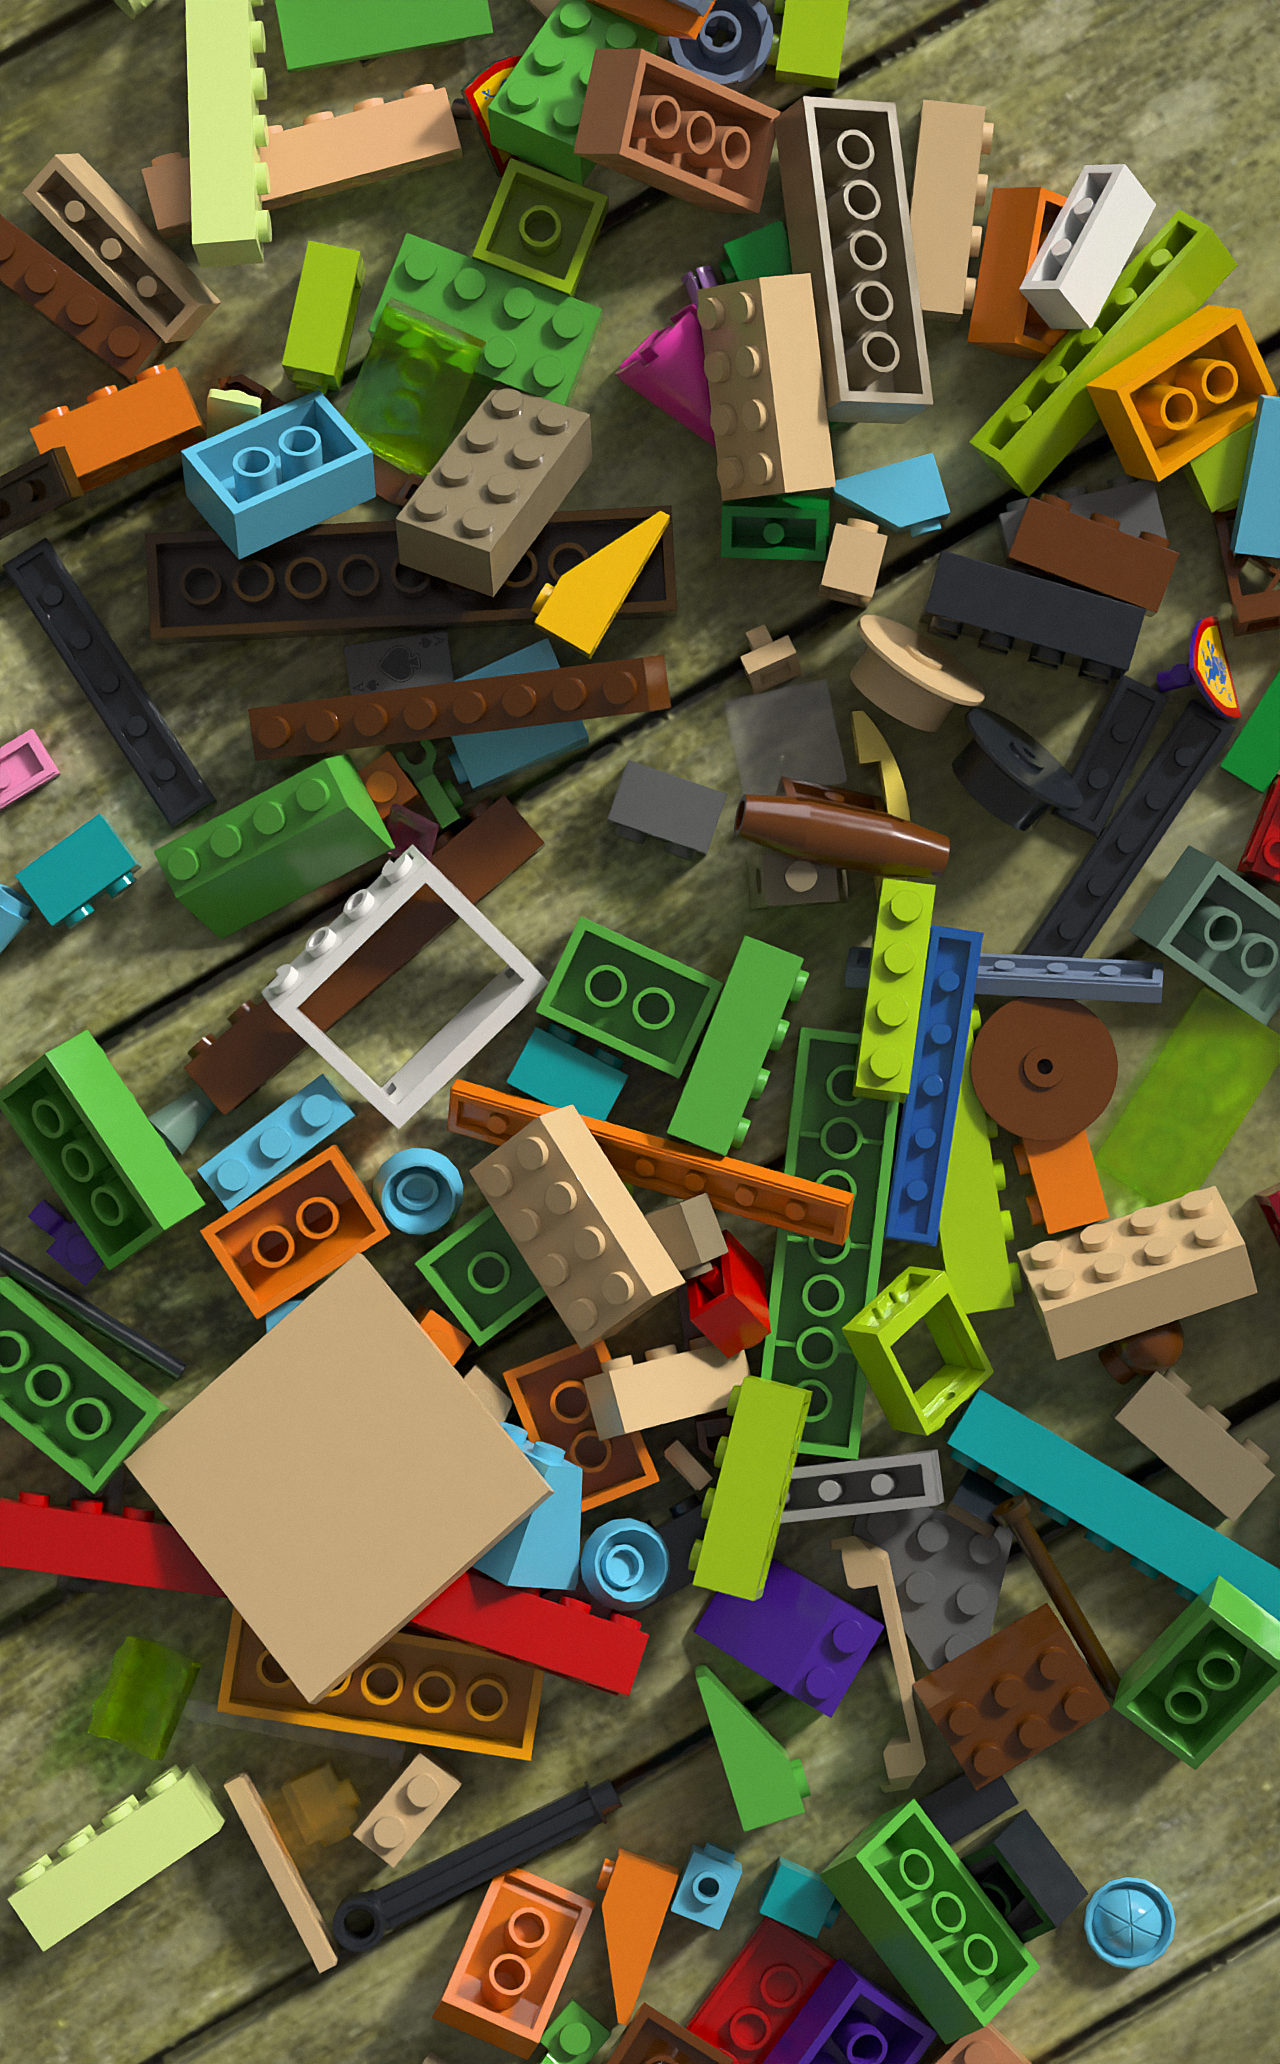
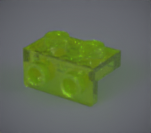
M127 1636L124 1644L119 1647L112 1661L113 1670L104 1692L94 1703L92 1709L93 1718L88 1728V1733L96 1737L112 1739L151 1760L163 1761L202 1663L154 1639Z

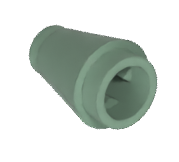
M195 1085L190 1091H187L149 1116L148 1120L163 1138L173 1157L177 1154L182 1157L217 1107L198 1085Z

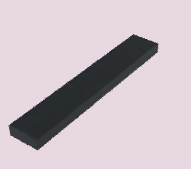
M45 537L2 565L171 828H176L216 802V798L49 540Z
M1193 698L1189 701L1020 955L1083 957L1235 730V726Z

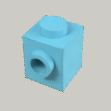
M707 1841L705 1848L693 1844L671 1898L670 1911L720 1930L742 1874V1864L734 1860L736 1853L729 1848Z

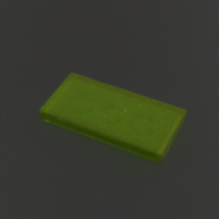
M1201 987L1094 1156L1095 1166L1156 1205L1183 1197L1191 1191L1199 1190L1280 1062V1034L1206 987Z

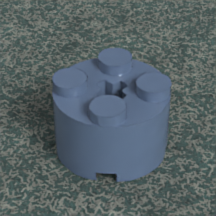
M716 0L696 40L668 36L669 60L676 65L743 94L759 80L767 67L772 47L773 24L767 9L760 0ZM718 30L727 32L728 42H725L722 47L712 45V38L716 37Z

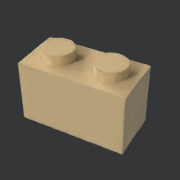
M848 518L847 525L836 523L817 594L818 597L868 608L873 597L888 537L877 533L878 525L854 518Z
M422 1744L356 1825L353 1835L394 1868L459 1789L463 1777Z

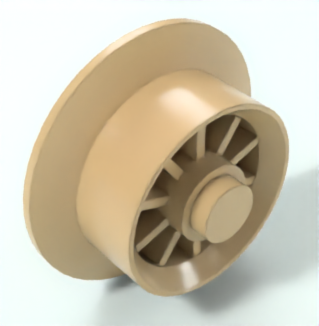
M864 615L858 621V631L868 646L850 672V677L863 695L889 715L914 728L935 732L940 728L956 703L966 706H978L984 700L985 692L974 675L956 658L928 638L898 622L877 615Z

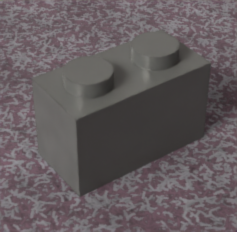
M628 760L607 821L617 826L614 833L616 836L643 845L646 836L666 842L664 852L693 862L696 853L703 856L707 855L727 794Z

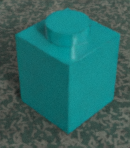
M780 1856L758 1902L759 1913L816 1939L822 1926L831 1929L842 1906L819 1874Z

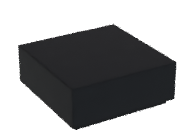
M968 1469L945 1513L991 1539L999 1526L993 1515L994 1509L1014 1495Z

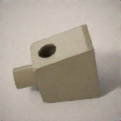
M778 852L759 854L746 858L750 910L849 903L847 873L845 869L796 860Z

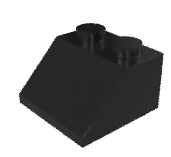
M1026 1809L993 1825L956 1853L957 1857L1023 1944L1057 1928L1089 1894Z

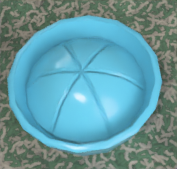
M410 1148L395 1153L381 1165L373 1181L372 1199L383 1221L390 1228L405 1235L425 1236L442 1230L454 1220L462 1205L463 1183L458 1169L446 1156L431 1149Z
M631 1518L611 1520L598 1527L585 1542L580 1559L582 1579L590 1595L602 1605L619 1611L638 1610L655 1601L666 1587L670 1573L669 1551L661 1535L647 1523Z
M1125 1877L1109 1881L1094 1893L1086 1907L1084 1929L1088 1944L1100 1959L1114 1967L1135 1969L1150 1965L1166 1952L1173 1940L1176 1920L1172 1904L1160 1888L1145 1879Z

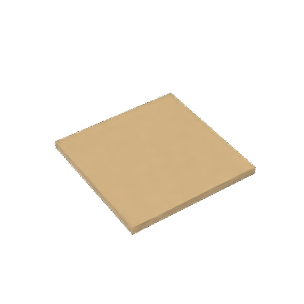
M358 1252L124 1461L132 1474L305 1699L314 1705L555 1493L364 1255Z

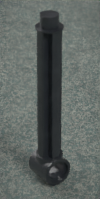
M607 1779L593 1787L590 1786L588 1781H585V1785L376 1890L372 1888L366 1892L350 1893L341 1900L336 1909L332 1926L335 1938L341 1946L350 1951L362 1952L369 1950L379 1943L382 1936L394 1931V1927L603 1822L607 1824L605 1815L623 1807L611 1780ZM364 1909L372 1915L375 1925L369 1932L363 1934L355 1933L347 1926L346 1915L352 1910Z

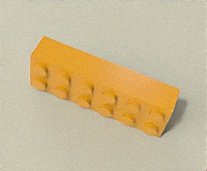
M234 1606L217 1712L531 1761L545 1672L416 1628L404 1626L314 1705L305 1699Z

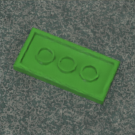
M275 0L288 73L494 37L488 0Z

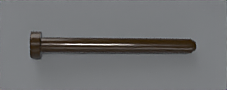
M1017 1495L1007 1499L994 1509L993 1515L1001 1527H1010L1105 1694L1114 1700L1121 1678L1027 1516L1031 1511L1029 1502L1024 1495Z

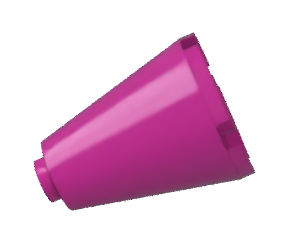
M692 303L669 318L675 324L673 327L667 325L662 330L658 331L656 329L622 362L619 366L621 370L617 371L615 375L622 383L716 449L714 431L710 422L711 403L708 379L704 372L705 354L702 329L698 320V309Z

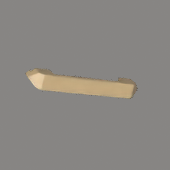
M857 1536L832 1539L830 1550H842V1561L847 1585L853 1589L878 1585L909 1733L907 1736L891 1738L885 1747L883 1756L889 1781L882 1782L880 1787L885 1793L905 1790L911 1786L930 1757V1751L918 1694L912 1685L915 1683L889 1556L883 1549Z

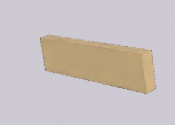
M242 1770L230 1776L224 1783V1787L319 1973L335 1966L340 1951L248 1771Z

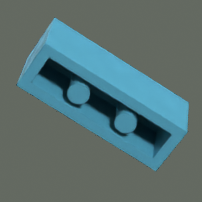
M321 1074L197 1169V1171L230 1212L270 1184L356 1118L358 1114L328 1075Z

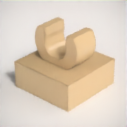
M765 624L746 632L752 652L740 658L746 678L755 695L802 674L797 653L788 635L773 642Z

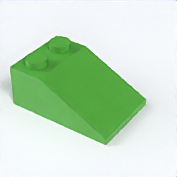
M706 1664L695 1666L697 1683L744 1832L805 1813L802 1798L811 1796L800 1758L790 1761L786 1747Z

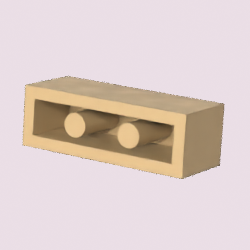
M704 1336L688 1341L691 1351L678 1354L675 1344L644 1352L647 1360L644 1363L633 1365L631 1355L600 1363L602 1374L583 1379L599 1441L727 1408L733 1386L735 1384L742 1386L743 1378L751 1376L745 1351L742 1350L728 1359Z

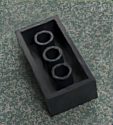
M942 550L935 563L918 622L928 624L927 633L939 638L957 641L958 636L962 634L979 639L977 647L982 650L1007 656L1008 651L1012 649L1029 654L1027 662L1050 670H1058L1059 665L1065 664L1078 668V677L1081 679L1108 685L1109 680H1119L1129 671L1146 609Z

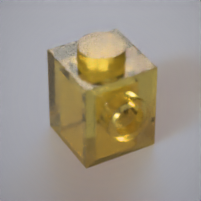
M332 1759L283 1782L280 1789L307 1846L320 1840L322 1847H326L351 1834L348 1826L355 1824L358 1817L355 1808L361 1806V1801L351 1779L347 1777L341 1780Z

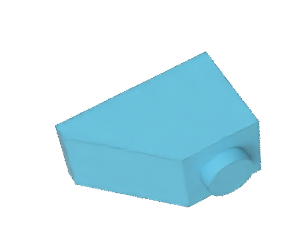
M933 453L836 480V487H830L832 497L836 501L897 534L910 531L912 538L925 536L941 530L940 521L948 519L950 515V509Z

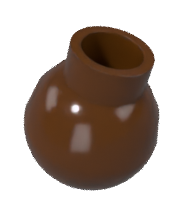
M1175 1320L1110 1342L1098 1352L1099 1359L1108 1373L1122 1385L1127 1384L1138 1374L1150 1376L1156 1371L1162 1373L1175 1365L1181 1356L1184 1346L1182 1326L1179 1320Z

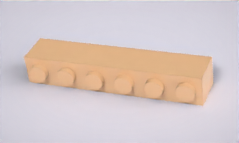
M432 84L416 86L403 92V99L385 104L383 98L368 99L353 106L354 112L337 117L333 116V112L316 113L302 120L303 126L283 131L281 125L269 126L268 147H260V163L267 162L270 176V194L261 195L262 210L270 211L462 159V148L445 87L434 90ZM176 152L156 157L151 161L152 167L141 170L157 229L162 239L192 232L190 156L183 158L182 153Z

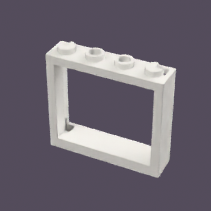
M413 844L394 863L389 859L382 869V874L367 889H362L353 894L346 902L343 913L328 927H322L314 932L308 939L305 950L290 964H284L275 970L278 976L261 992L272 1009L398 1129L549 984L538 969ZM427 883L508 965L380 1088L313 1024L298 1007L417 890Z

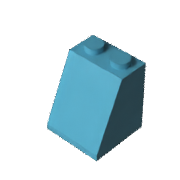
M547 638L454 682L557 669L560 666ZM582 720L451 736L457 752L448 755V758L459 784L470 781L475 792L589 745V736Z
M499 1422L555 1493L472 1567L507 1586L575 1590L579 1576L583 1469L563 1459L565 1451L561 1448L540 1441H536L534 1444L526 1440L528 1435L526 1430L509 1423Z

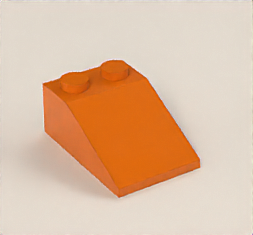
M517 1867L492 1878L432 2018L528 2060L540 2042L596 1902Z

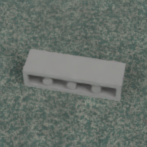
M938 1449L859 1458L858 1460L850 1459L794 1466L781 1523L939 1505L944 1502Z

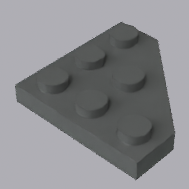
M930 1506L855 1515L851 1536H857L888 1553L904 1631L928 1669L935 1671L990 1637L1014 1535L1009 1526H998L991 1539L946 1514V1510Z

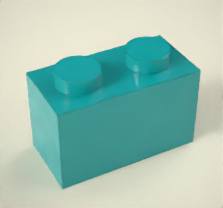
M99 813L17 873L15 877L51 926L59 928L66 924L69 929H72L95 912L91 904L104 894L108 893L113 899L130 888L137 881L133 873L142 866L107 818Z
M552 1023L549 1024L546 1032L535 1027L507 1083L550 1106L563 1108L573 1104L579 1114L605 1121L629 1075L620 1071L624 1061L596 1047L592 1056L574 1047L578 1037Z

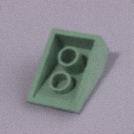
M1188 845L1129 931L1171 962L1266 1026L1280 1007V907L1223 864Z

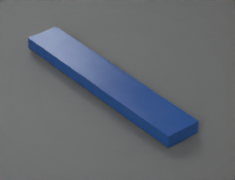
M931 925L910 1088L902 1112L884 1231L885 1239L929 1246L937 1245L984 936L982 932Z

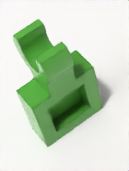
M429 739L420 740L422 747L426 750V758L422 763L417 765L409 763L402 751L396 754L397 762L402 770L411 776L441 827L446 831L462 821L456 810L465 804L449 778L439 783L433 772L437 760L436 749Z
M571 1997L544 2029L540 2042L548 2050L535 2064H587L609 2039L612 2031Z

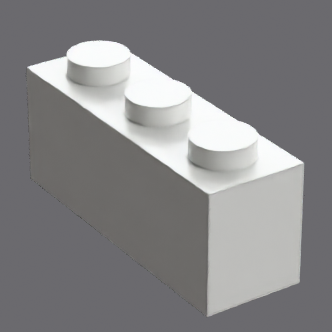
M1125 164L1084 166L1019 288L1051 329L1092 328L1156 206L1155 202Z

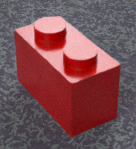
M725 1229L721 1232L729 1252L710 1260L713 1270L686 1280L690 1320L729 1359L745 1348L757 1345L765 1336L771 1333L763 1266Z

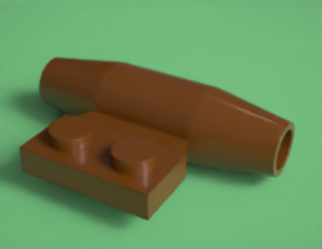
M785 776L780 777L775 795L744 794L739 801L734 822L735 836L785 856L874 876L941 878L945 871L950 851L949 837L886 813L880 796Z

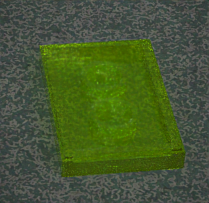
M391 297L383 310L343 418L374 453L427 477L442 457L487 342Z

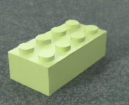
M176 1764L150 1782L151 1785L145 1789L148 1795L143 1799L137 1801L133 1794L112 1807L107 1812L108 1815L101 1819L104 1824L102 1827L94 1831L90 1824L86 1825L64 1841V1845L57 1850L60 1856L51 1861L48 1855L44 1854L20 1871L21 1874L13 1880L17 1888L7 1900L43 1952L220 1831L229 1815L194 1764L182 1772Z

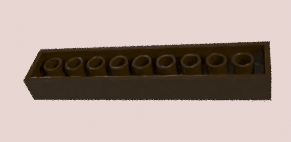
M672 505L554 512L494 597L400 564L395 520L313 525L241 559L236 557L215 530L145 534L150 639L156 645L535 625L534 622L538 614L531 611L546 583L555 587L563 574L659 511L670 516V523L613 620L677 617Z

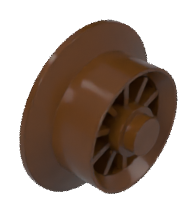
M1023 996L999 1008L984 1023L972 1049L970 1071L975 1094L981 1106L993 1121L1008 1132L1019 1137L1037 1141H1052L1072 1136L1084 1130L1103 1113L1116 1087L1118 1060L1113 1040L1107 1028L1090 1009L1073 999Z

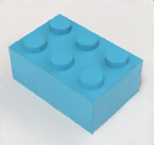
M319 389L181 451L187 498L238 559L244 558L376 497L373 451Z

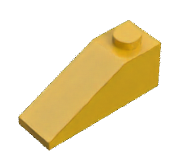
M659 511L563 574L555 587L546 583L531 611L538 614L534 622L535 628L591 659L670 523V516Z

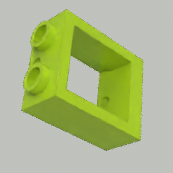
M308 240L282 366L289 381L296 383L295 389L300 392L309 394L319 389L326 396L327 389L340 391L366 274L365 264L360 251Z
M909 1266L842 1328L892 1430L924 1436L937 1431L944 1425L945 1419L961 1403L972 1398L979 1386L994 1373L945 1271ZM923 1317L946 1364L913 1394L890 1346Z

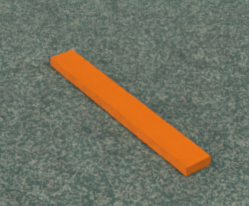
M456 1079L450 1088L447 1131L501 1146L538 1116L560 1108ZM579 1114L622 1182L683 1200L707 1192L714 1209L843 1246L848 1237L854 1201L853 1193Z

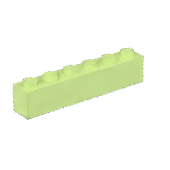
M185 0L192 245L201 268L264 263L263 243L272 241V228L269 211L262 210L261 195L270 194V176L267 162L260 163V147H268L269 135L266 116L259 115L258 100L267 99V83L264 68H257V53H265L266 44L263 22L256 21L255 7L264 6V0Z

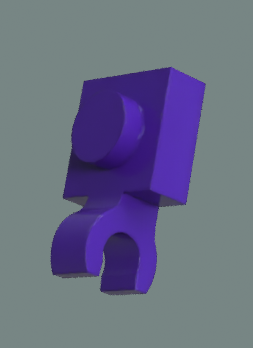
M45 1199L28 1215L36 1225L56 1239L46 1252L84 1286L105 1265L75 1219L71 1223Z

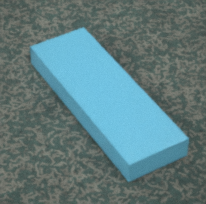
M1259 394L1230 549L1234 553L1280 558V397Z

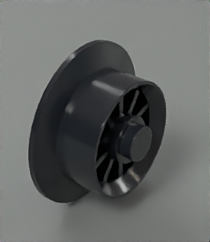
M972 707L966 713L965 721L973 738L953 760L952 769L966 791L986 810L1011 827L1029 832L1032 831L1053 806L1070 812L1077 811L1081 807L1083 797L1077 784L1061 763L1037 740L1013 722L991 710L982 707Z

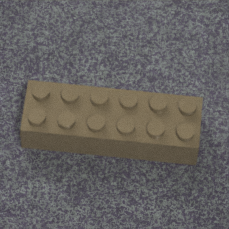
M803 96L774 119L792 272L793 275L811 274L828 421L904 424L932 406L933 397L896 105L892 102Z

